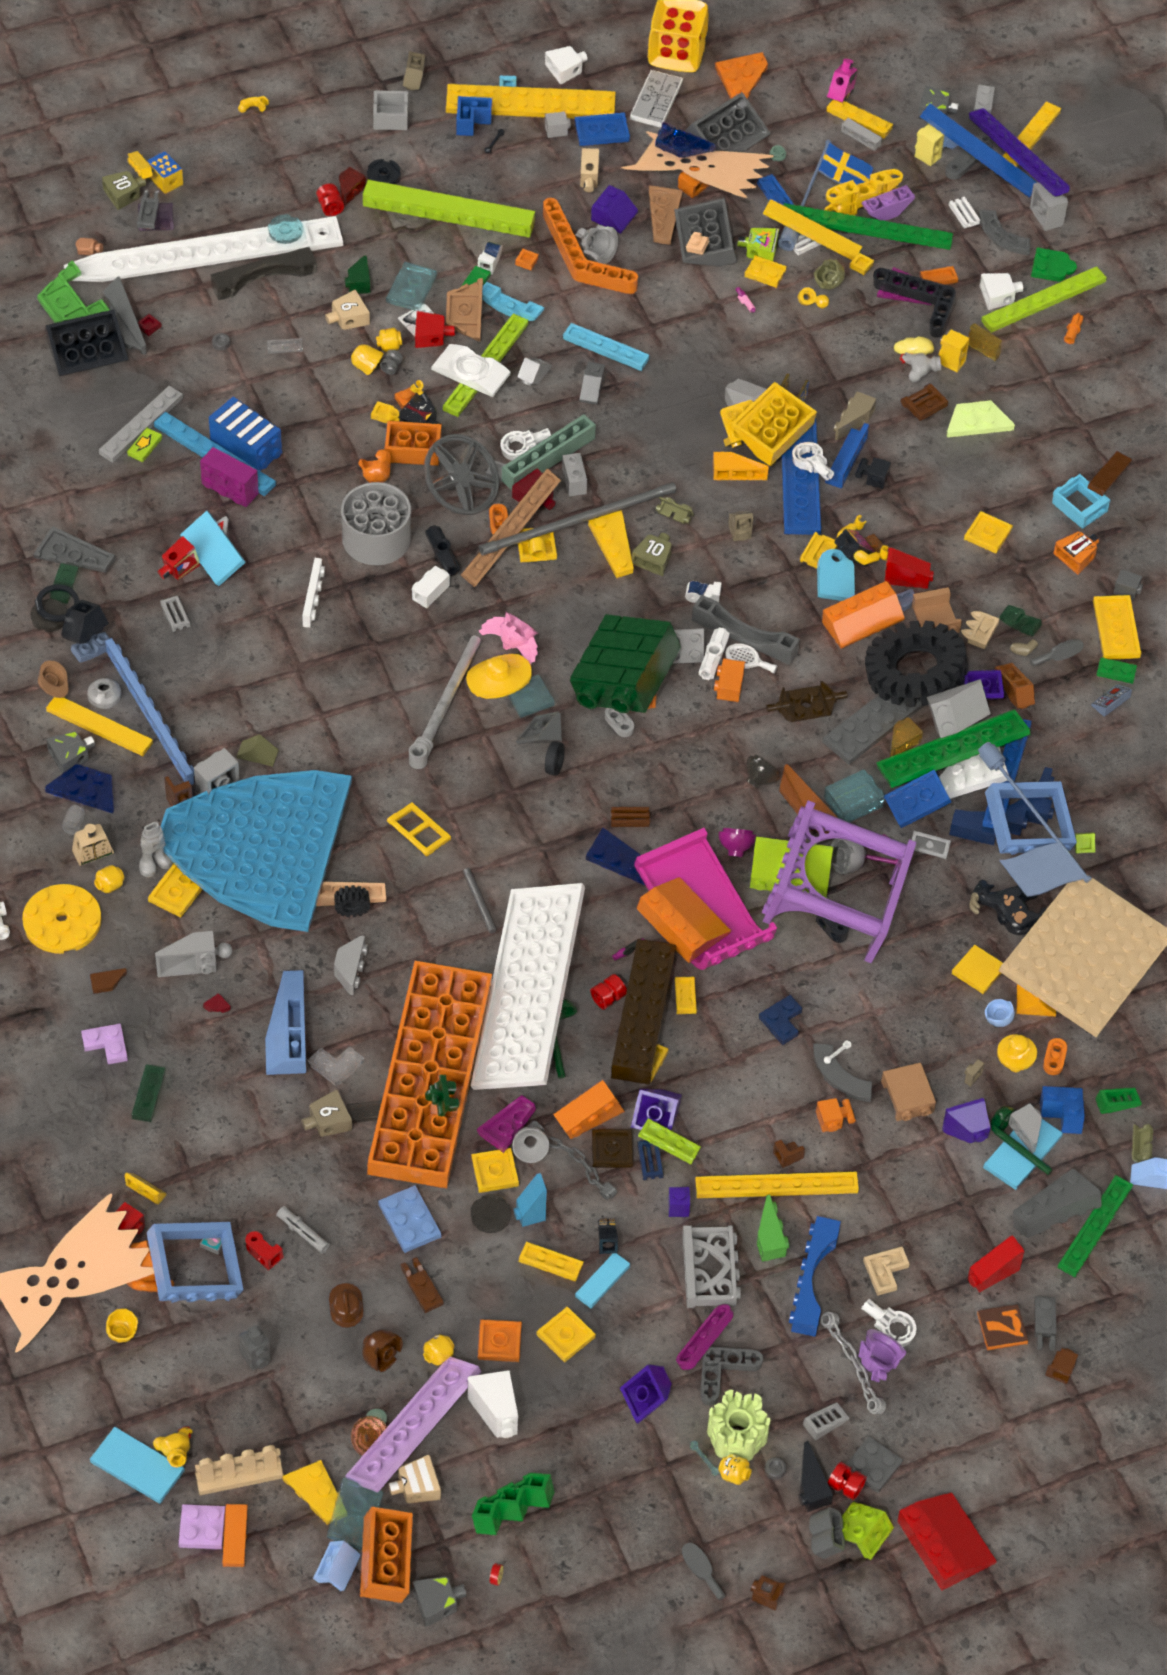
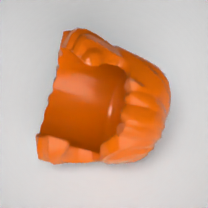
M381 449L375 455L379 460L367 461L362 458L359 460L363 476L369 483H383L389 478L391 455L389 451Z

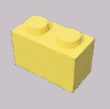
M930 124L921 128L917 133L915 157L932 166L941 158L944 134Z

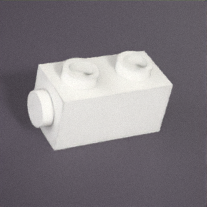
M437 566L428 570L424 577L413 585L412 600L428 608L450 586V574Z

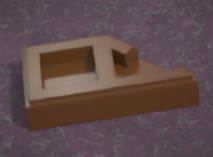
M126 968L90 974L93 994L113 991L122 977L127 975Z

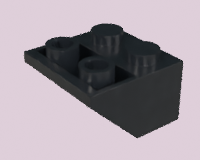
M81 599L67 609L61 636L75 643L84 644L95 633L103 631L109 622L100 605Z

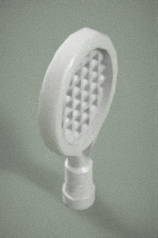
M739 643L732 644L726 648V659L737 661L740 659L741 661L748 662L745 663V669L760 666L774 674L777 670V665L763 662L759 658L758 652L749 645Z

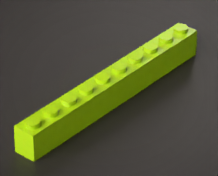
M368 180L363 192L364 207L530 238L535 224V211L378 181Z

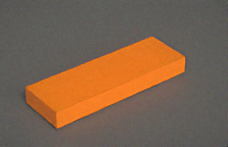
M226 1504L223 1567H244L247 1505Z

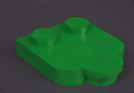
M1037 247L1031 277L1060 282L1065 280L1067 275H1072L1076 271L1077 264L1070 260L1069 255L1065 252Z

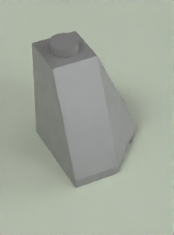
M737 379L726 386L725 401L728 407L748 400L754 402L767 389Z

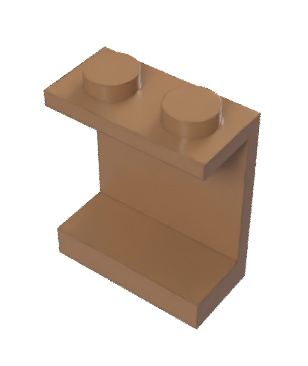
M949 587L913 594L912 608L917 620H919L920 627H923L925 620L934 621L935 628L939 623L948 626V631L953 628L957 633H960L962 621L961 619H956L949 603L951 594Z

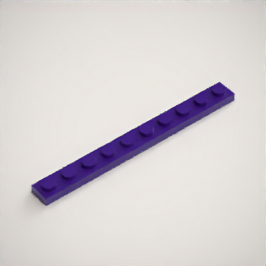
M985 108L969 112V119L1054 197L1070 192V186Z

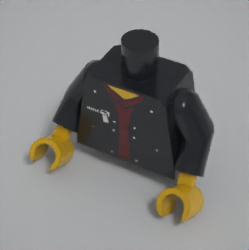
M420 380L416 381L418 388L415 384L411 385V391L418 393V396L414 395L400 412L396 408H392L387 415L388 421L441 424L436 421V409L426 392L422 391L424 385Z

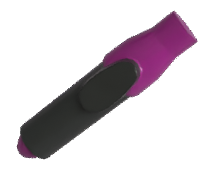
M637 940L618 950L612 955L613 960L616 961L631 954L636 948Z

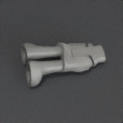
M157 822L146 825L141 836L140 845L143 854L139 863V871L145 877H153L157 872L156 864L162 869H169L173 865V861L164 852L166 843L162 828Z

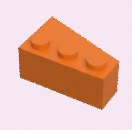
M602 1080L553 1115L569 1138L572 1139L625 1111Z

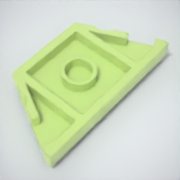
M992 401L956 404L947 430V437L1013 431L1015 425Z

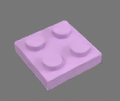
M182 1505L179 1548L222 1549L225 1506Z

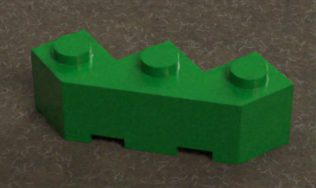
M529 1473L523 1476L522 1481L516 1484L511 1482L496 1490L497 1494L489 1498L484 1496L479 1499L472 1513L476 1533L497 1535L502 1520L523 1522L529 1506L549 1508L555 1493L551 1475Z

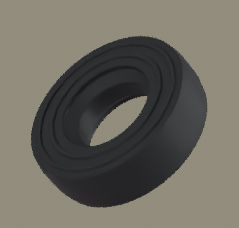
M557 741L550 743L545 757L546 774L553 776L559 774L564 761L565 749L563 743Z

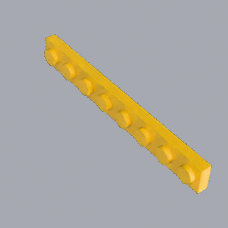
M857 1172L695 1177L696 1198L858 1193L859 1190Z

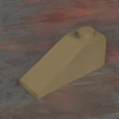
M409 51L403 86L406 89L419 90L424 70L425 54Z

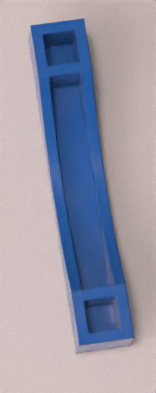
M817 1216L816 1222L811 1223L809 1235H812L811 1241L807 1240L805 1248L808 1257L803 1258L801 1270H804L803 1276L799 1275L797 1288H800L799 1294L795 1293L793 1305L796 1306L795 1312L791 1311L789 1323L792 1324L791 1332L816 1337L821 1308L813 1293L812 1277L820 1261L836 1248L841 1221Z

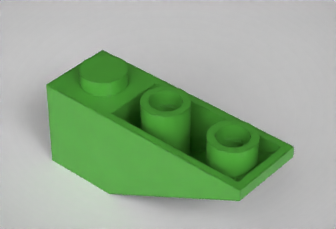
M770 1195L766 1197L757 1236V1248L762 1262L786 1257V1251L789 1248L788 1238L783 1236L782 1220L778 1219L776 1215L778 1213L776 1202H772Z

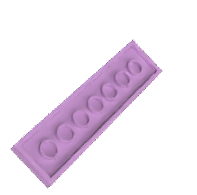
M453 1357L443 1362L346 1474L347 1480L379 1492L468 1388V1377L481 1373L480 1368L477 1365Z

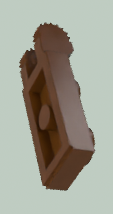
M418 1258L412 1259V1264L417 1271L413 1275L405 1262L402 1263L401 1269L406 1277V1282L424 1313L442 1306L443 1300L426 1270H423Z

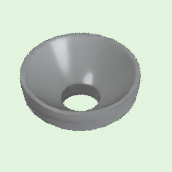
M101 678L90 684L87 696L89 702L94 707L108 709L120 702L122 692L116 681L109 678ZM106 684L109 686V688L105 691L99 690V686Z
M525 1127L519 1130L513 1138V1152L521 1161L535 1163L547 1155L549 1140L541 1129ZM533 1136L536 1138V1143L528 1146L524 1142L525 1138Z

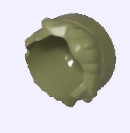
M837 259L824 260L823 264L814 272L815 281L820 288L825 290L837 288L844 280V268L838 263Z

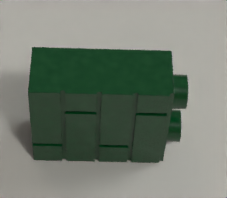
M605 614L589 646H587L579 660L580 663L577 664L570 676V682L578 703L588 709L604 707L612 708L619 713H628L629 711L646 713L681 649L671 622Z

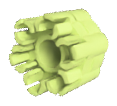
M728 1390L723 1395L722 1404L718 1403L714 1405V1409L710 1408L707 1434L718 1457L724 1458L730 1454H735L750 1461L759 1452L761 1447L767 1443L770 1417L767 1418V1414L762 1411V1398L759 1395L754 1394V1400H751L752 1395L747 1394L744 1396V1400H742L741 1393L736 1392L735 1397H733L734 1390ZM740 1426L743 1427L744 1430H735L732 1427Z

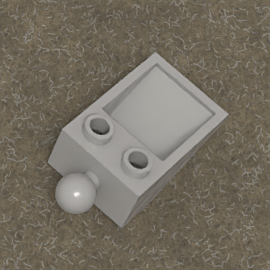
M213 931L192 933L155 953L157 976L169 977L217 972L215 955H219L221 958H228L232 954V947L228 943H221L218 947H214Z

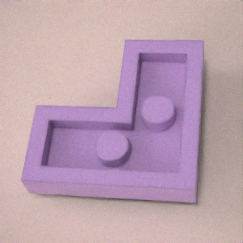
M121 1024L81 1031L85 1051L105 1048L108 1064L128 1061Z

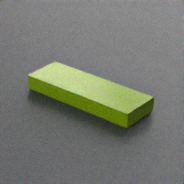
M649 1118L638 1135L689 1164L693 1163L701 1146Z

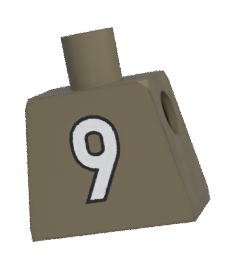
M338 1090L309 1105L310 1116L301 1119L305 1131L316 1127L321 1137L352 1130V1119Z

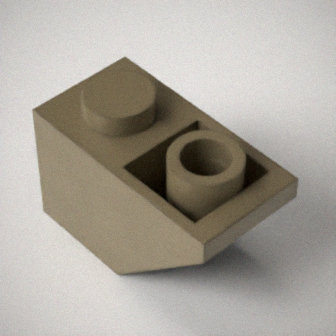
M749 511L729 513L728 525L733 541L751 539L753 513Z

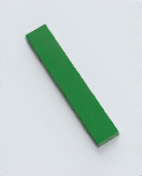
M1115 1175L1101 1197V1207L1093 1209L1058 1264V1269L1076 1278L1130 1193L1133 1184Z

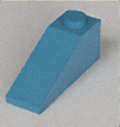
M541 1173L536 1174L516 1200L514 1215L516 1220H520L522 1227L546 1220L547 1190Z

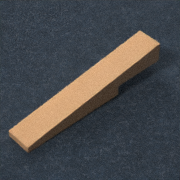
M323 882L316 906L335 905V892L339 891L341 887L345 889V886L350 888L351 885H355L356 888L357 886H361V889L366 888V891H369L370 903L386 902L385 883Z

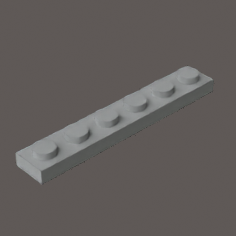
M168 386L99 449V455L112 463L116 461L135 443L146 428L151 429L154 426V422L163 413H168L183 399V394Z

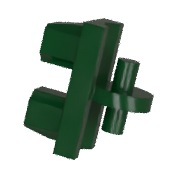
M440 1075L439 1081L434 1083V1085H430V1090L425 1092V1099L432 1101V1105H437L438 1116H445L447 1111H456L458 1109L459 1100L449 1097V1094L454 1095L456 1092V1082L448 1081L446 1075Z

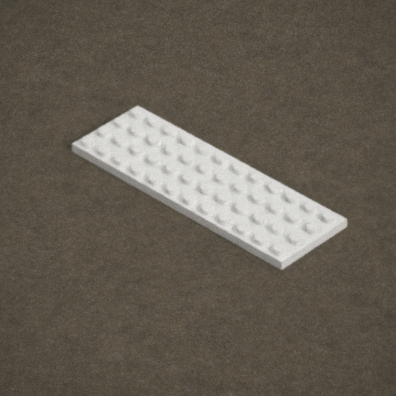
M583 883L511 889L470 1085L473 1090L547 1084L585 891Z

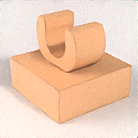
M694 232L686 246L687 252L703 255L709 243L708 237Z

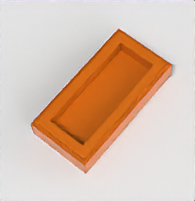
M953 266L920 272V278L944 285L958 283V276Z

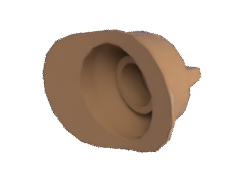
M48 660L40 667L38 684L47 694L55 698L65 697L68 693L67 672L60 663Z

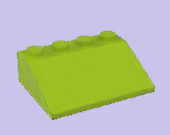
M756 837L750 888L772 891L774 884H778L779 879L776 877L780 867L784 868L785 864L782 863L785 852L789 853L790 848H787L789 841ZM815 844L806 855L805 873L812 887L826 898L833 847ZM796 868L794 873H800V870ZM795 878L791 880V884L800 886L803 884V881Z

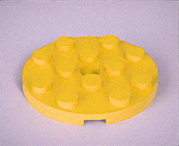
M58 884L40 890L30 898L23 911V927L26 936L36 947L50 953L62 954L64 951L73 949L77 951L85 947L96 937L101 926V911L97 900L85 889L70 884ZM66 915L67 917L65 921L57 920V917Z

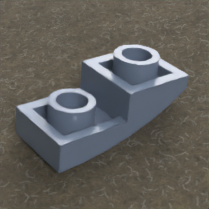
M106 632L94 634L84 644H73L71 652L79 662L90 660L106 652L105 641L110 638Z

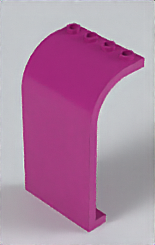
M705 828L638 856L634 864L649 891L658 885L680 877L731 930L730 934L691 961L700 970L717 965L728 958L737 956L741 952L753 949L761 943L772 940L777 930L774 922L770 923L768 929L762 931L753 921L706 839L708 833Z

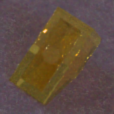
M909 717L903 721H898L894 725L890 757L910 750L921 743L923 731Z

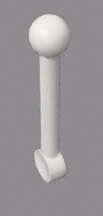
M846 1040L843 1046L833 1054L824 1057V1063L829 1064L836 1055L844 1049H849L851 1047L850 1041Z

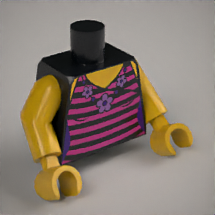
M858 515L853 524L850 523L840 529L834 543L849 560L864 567L879 561V558L887 560L888 546H882L880 553H877L857 531L861 530L866 521L861 522L862 516Z

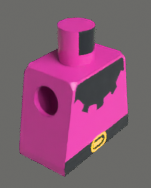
M844 59L843 64L835 70L827 97L843 103L853 93L858 70L852 67V60Z

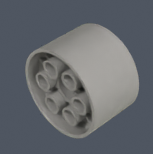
M381 482L362 484L352 489L345 496L341 505L342 543L346 552L355 560L368 565H385L401 558L407 552L411 543V505L407 496L397 487Z

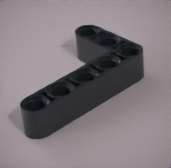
M877 268L874 271L873 285L876 289L935 305L930 319L929 332L936 338L944 335L955 305L956 291L953 287L886 268Z

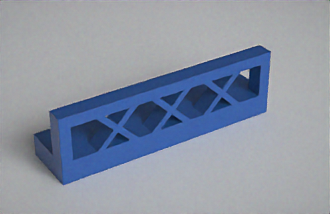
M864 423L860 431L851 428L831 467V470L834 471V476L828 481L825 480V483L842 489L868 439L869 424Z

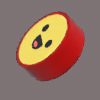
M493 1564L489 1580L491 1585H500L503 1575V1564Z

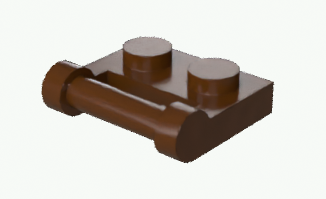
M931 383L925 385L923 389L911 396L901 398L902 406L908 408L919 421L947 407L949 402Z

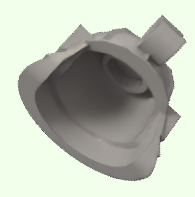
M598 225L596 228H590L587 231L581 227L576 234L577 237L582 239L581 244L585 257L602 264H607L614 257L618 247V234L613 227Z

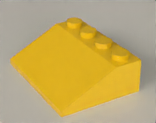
M774 382L731 423V427L756 457L771 466L814 424L817 411Z

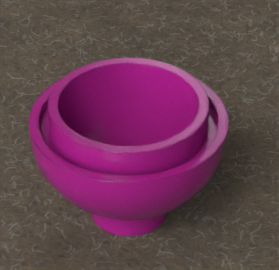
M723 828L722 831L718 832L721 844L728 850V856L743 857L744 851H747L754 845L757 835H753L751 830Z

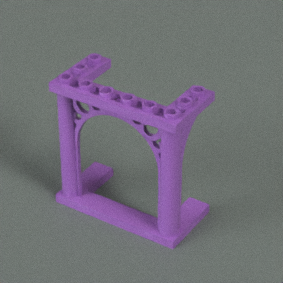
M807 801L805 807L801 806L793 826L790 828L788 834L790 839L787 848H790L789 853L785 852L782 863L785 865L784 868L780 867L776 878L779 879V882L774 884L772 892H770L767 902L764 904L762 913L765 915L762 922L770 924L774 916L787 911H802L824 917L873 936L864 961L872 963L887 936L916 842L909 839L907 844L901 843L813 809L815 803ZM816 829L819 836H812L809 830ZM806 837L810 840V843H805ZM838 838L852 841L899 859L891 875L889 884L892 885L881 920L823 897L812 887L806 876L804 865L806 855L811 847L820 841ZM796 868L800 870V873H794ZM799 878L803 881V884L794 886L791 884V880Z

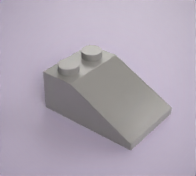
M981 680L927 697L935 728L940 738L958 733L990 715Z

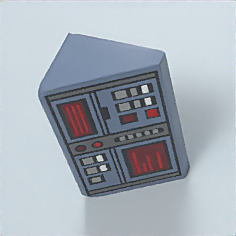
M1117 684L1093 702L1091 706L1105 717L1128 700L1132 690Z

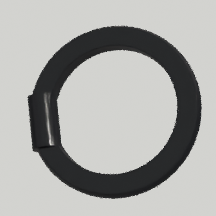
M61 584L45 587L34 600L37 613L44 619L52 622L65 621L66 614L52 615L47 613L43 608L42 600L50 592L64 591L71 595L74 604L80 601L77 593L72 588Z

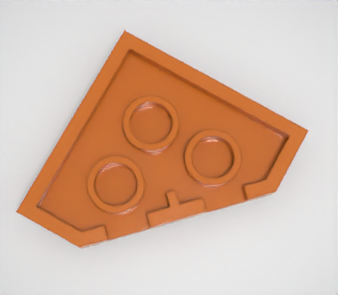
M763 52L715 62V68L730 99L741 92L748 98L753 87L761 79L763 72L767 70L768 62Z

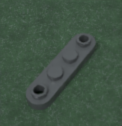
M988 135L978 137L979 140L991 149L993 148L994 141ZM963 150L946 166L945 175L952 180L959 179L979 160Z

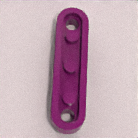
M722 1304L717 1306L677 1355L676 1362L682 1370L694 1368L732 1320L734 1313L729 1305Z

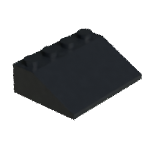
M115 309L45 326V334L59 377L128 361Z

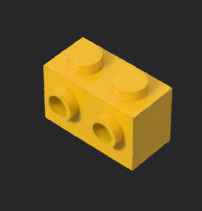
M950 330L940 341L942 347L938 356H940L942 366L958 372L966 362L969 338L961 333Z

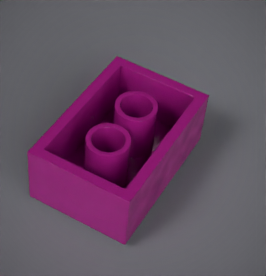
M214 447L200 460L202 484L206 488H211L221 496H225L244 507H247L259 494L258 472L256 469Z

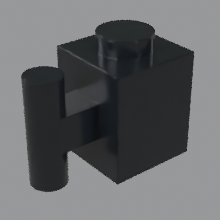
M874 457L871 465H867L868 460L862 458L855 477L861 478L865 474L867 475V485L883 489L890 474L891 462Z

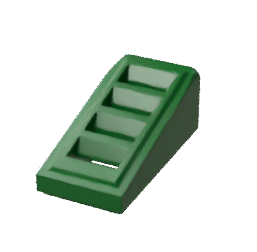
M1136 1088L1100 1090L1095 1098L1101 1114L1139 1107L1142 1104Z

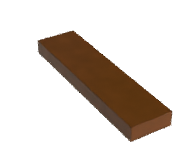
M1116 451L1089 482L1087 488L1103 496L1131 464L1132 459Z

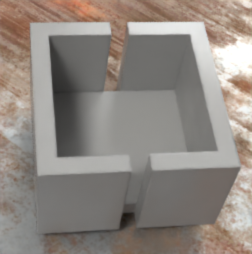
M374 91V130H407L408 91Z

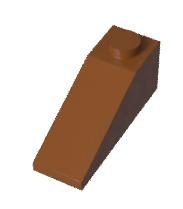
M1013 663L995 667V670H1001L1003 687L1010 701L1017 708L1024 709L1035 704L1033 683Z

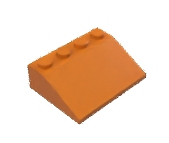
M680 877L658 885L640 897L637 910L670 944L676 945V951L688 963L731 933V930Z

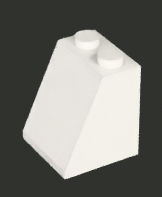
M510 1371L469 1376L468 1400L496 1438H510L513 1435H517L518 1414Z

